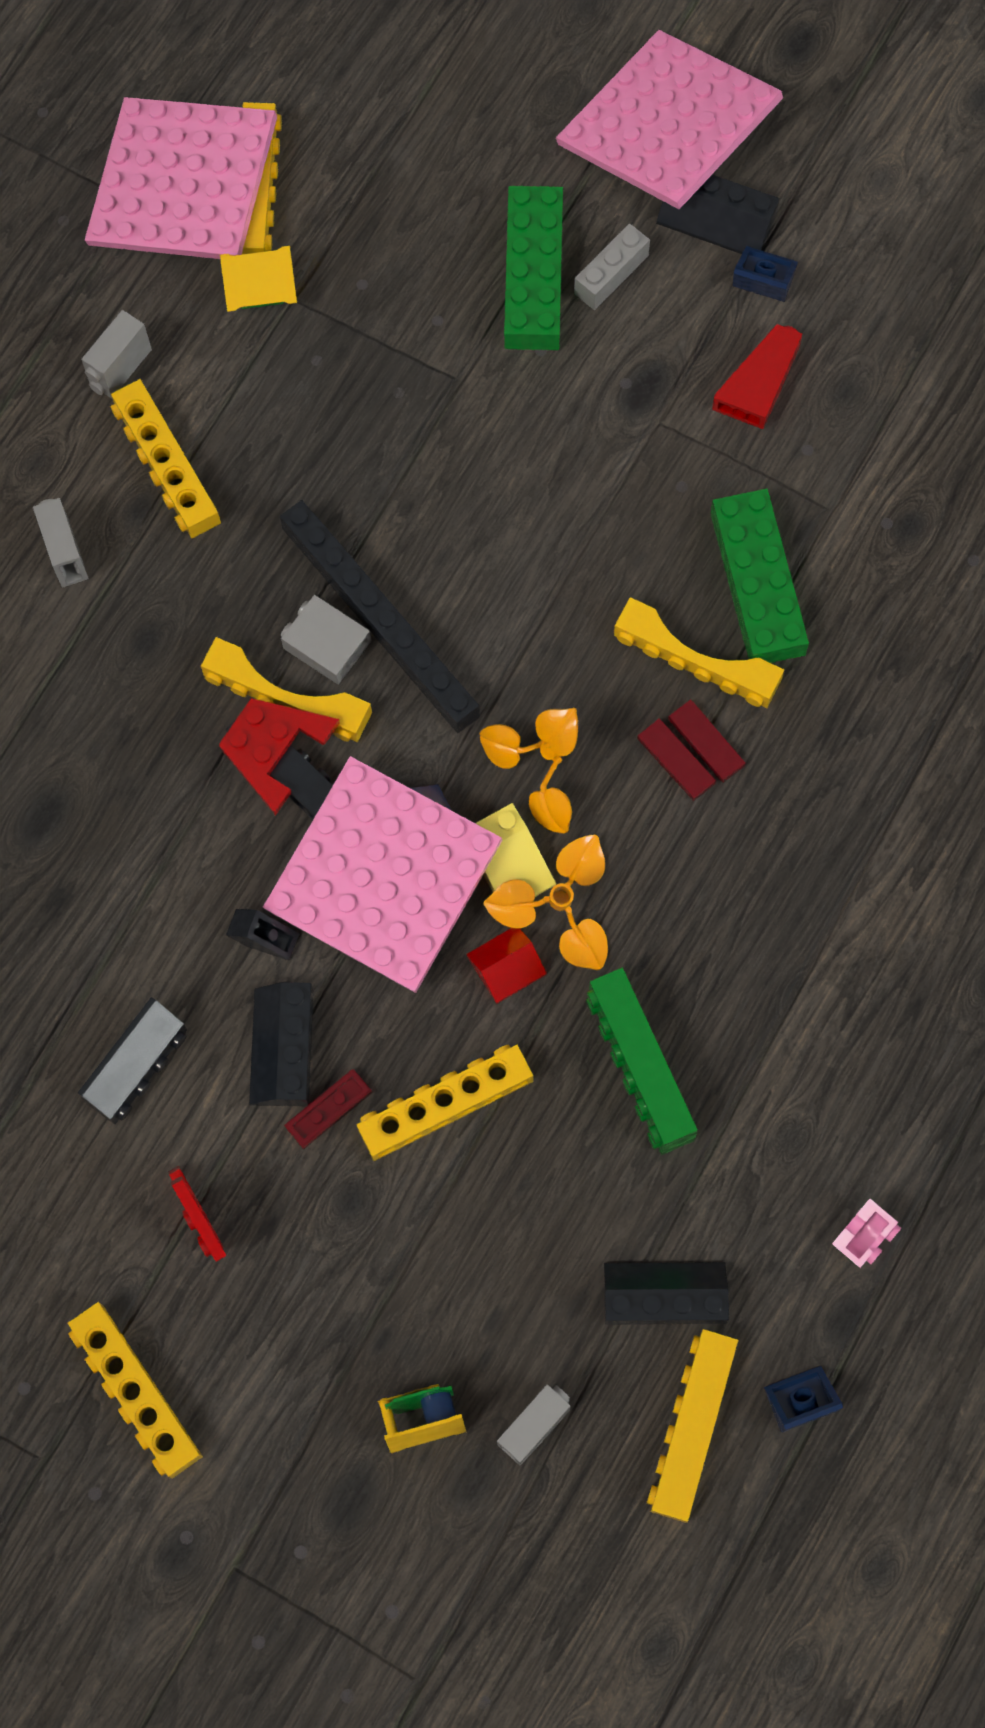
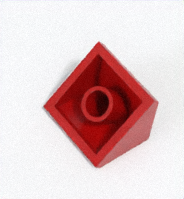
M510 928L466 954L496 1004L547 975L532 942L520 928Z

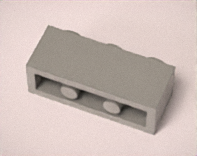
M629 223L575 277L574 294L595 310L649 256L650 239Z

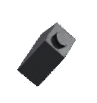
M236 909L226 936L246 947L290 960L300 933L258 910Z

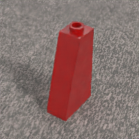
M776 324L716 392L712 410L764 429L800 348L803 334L791 326Z

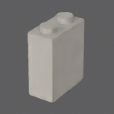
M121 310L81 359L90 388L97 394L102 395L104 393L111 399V393L123 386L152 350L145 325L124 310Z
M60 498L46 499L41 501L39 505L33 506L52 566L62 588L89 579Z
M316 595L309 602L305 601L298 610V617L293 623H288L281 633L283 649L338 685L371 642V635L368 629Z
M547 1384L497 1440V1445L521 1466L570 1411V1405L568 1404L570 1397L557 1385L552 1389Z

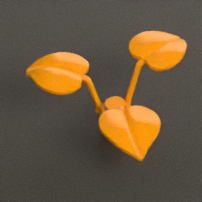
M576 708L549 709L540 713L535 724L537 735L541 740L526 747H519L520 736L509 726L495 724L485 727L480 732V741L488 758L500 768L510 769L516 766L520 760L519 753H526L540 748V753L545 759L553 760L540 786L541 791H534L530 794L529 807L533 817L543 827L553 832L567 833L572 818V807L569 798L557 788L551 787L547 789V784L558 764L562 762L561 756H567L575 749L578 738Z
M588 835L572 841L559 853L556 869L561 876L567 877L569 880L565 884L555 885L551 889L549 896H545L539 901H534L535 892L533 888L525 881L514 879L501 884L484 901V906L497 922L515 929L527 927L535 921L536 912L534 907L550 903L551 907L557 911L565 910L572 929L565 931L560 938L559 949L561 955L568 963L576 967L600 970L605 964L608 953L606 934L601 925L592 919H585L577 926L570 907L574 898V893L570 886L574 880L581 886H590L597 883L605 871V858L600 846L599 837L597 835Z

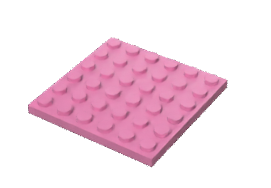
M658 30L562 130L556 139L558 145L671 206L680 209L783 99L781 90Z
M124 97L85 237L88 246L220 259L221 254L241 255L277 120L275 110Z
M350 756L263 908L416 993L503 839Z

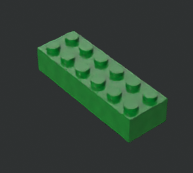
M508 187L505 349L559 350L563 187Z
M768 488L712 500L710 514L748 660L761 658L769 663L806 656L809 641Z
M623 967L590 981L589 991L586 992L588 1008L592 1015L597 1014L599 1017L600 1025H598V1029L604 1042L609 1040L611 1043V1058L616 1068L621 1067L624 1072L622 1081L628 1095L634 1094L637 1105L634 1107L640 1121L647 1122L649 1130L647 1136L654 1150L658 1148L661 1155L693 1142L698 1130Z

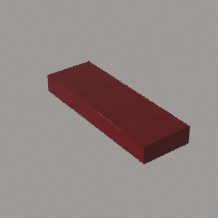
M691 699L669 715L668 720L722 783L745 766L746 763Z
M660 718L637 736L640 743L693 801L716 783L711 774Z
M352 1069L288 1121L284 1127L304 1150L372 1093V1090L357 1072Z

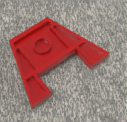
M251 698L219 743V747L276 816L292 791L287 786L270 777L271 772L300 731L320 744L325 745L340 724V721L336 718Z
M177 1166L168 1171L172 1179L171 1185L185 1208L182 1211L183 1217L191 1231L198 1230L200 1234L197 1237L198 1243L205 1256L209 1257L212 1255L216 1262L227 1256L220 1239L180 1167Z

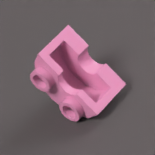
M869 1199L832 1244L861 1268L866 1261L870 1264L875 1261L882 1252L878 1246L885 1238L891 1242L901 1230V1227L897 1225V1220L872 1199Z

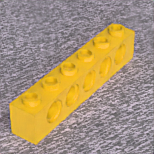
M141 379L111 393L114 404L110 407L118 421L123 419L126 425L123 430L130 443L135 441L139 447L136 453L143 465L149 464L152 471L148 473L156 487L161 485L165 492L162 494V498L169 510L174 508L178 514L174 518L182 532L187 530L192 539L221 524L218 511ZM136 413H143L140 418H132ZM149 435H156L153 440H144ZM162 457H169V460L164 463L157 462ZM175 479L182 480L178 485L170 484ZM186 502H195L192 507H183Z
M510 1045L502 1046L493 1052L495 1056L485 1061L483 1058L476 1059L467 1065V1070L459 1074L456 1071L450 1072L440 1079L441 1083L433 1087L430 1084L424 1085L414 1091V1096L406 1100L398 1098L387 1105L388 1109L378 1114L376 1111H372L360 1118L361 1122L356 1125L373 1161L532 1083L533 1074L518 1045L510 1047ZM493 1068H502L506 1072L505 1077L501 1080L492 1079L489 1073ZM467 1081H475L479 1084V1089L475 1093H467L462 1087ZM441 1094H448L453 1100L450 1105L441 1107L436 1103V1099ZM415 1107H421L426 1111L425 1116L420 1120H413L409 1116L410 1111ZM389 1120L396 1121L399 1124L398 1130L392 1134L385 1133L382 1130L384 1123Z
M97 1302L68 1322L72 1329L68 1333L69 1337L77 1348L83 1346L89 1355L85 1358V1361L95 1374L98 1371L101 1373L105 1380L101 1384L110 1399L116 1396L122 1406L118 1409L120 1415L128 1425L133 1422L139 1431L135 1434V1437L144 1450L150 1448L156 1457L152 1460V1463L161 1476L167 1474L168 1477L173 1479L201 1459L203 1456L104 1306ZM104 1333L107 1338L106 1344L100 1349H94L92 1346L94 1336ZM116 1358L122 1359L123 1369L121 1372L111 1374L109 1372L110 1362ZM131 1384H138L140 1387L139 1396L134 1400H128L125 1395L126 1388ZM148 1409H154L157 1413L156 1421L152 1425L145 1426L142 1422L143 1413ZM170 1434L174 1439L173 1447L169 1451H161L159 1448L160 1438Z

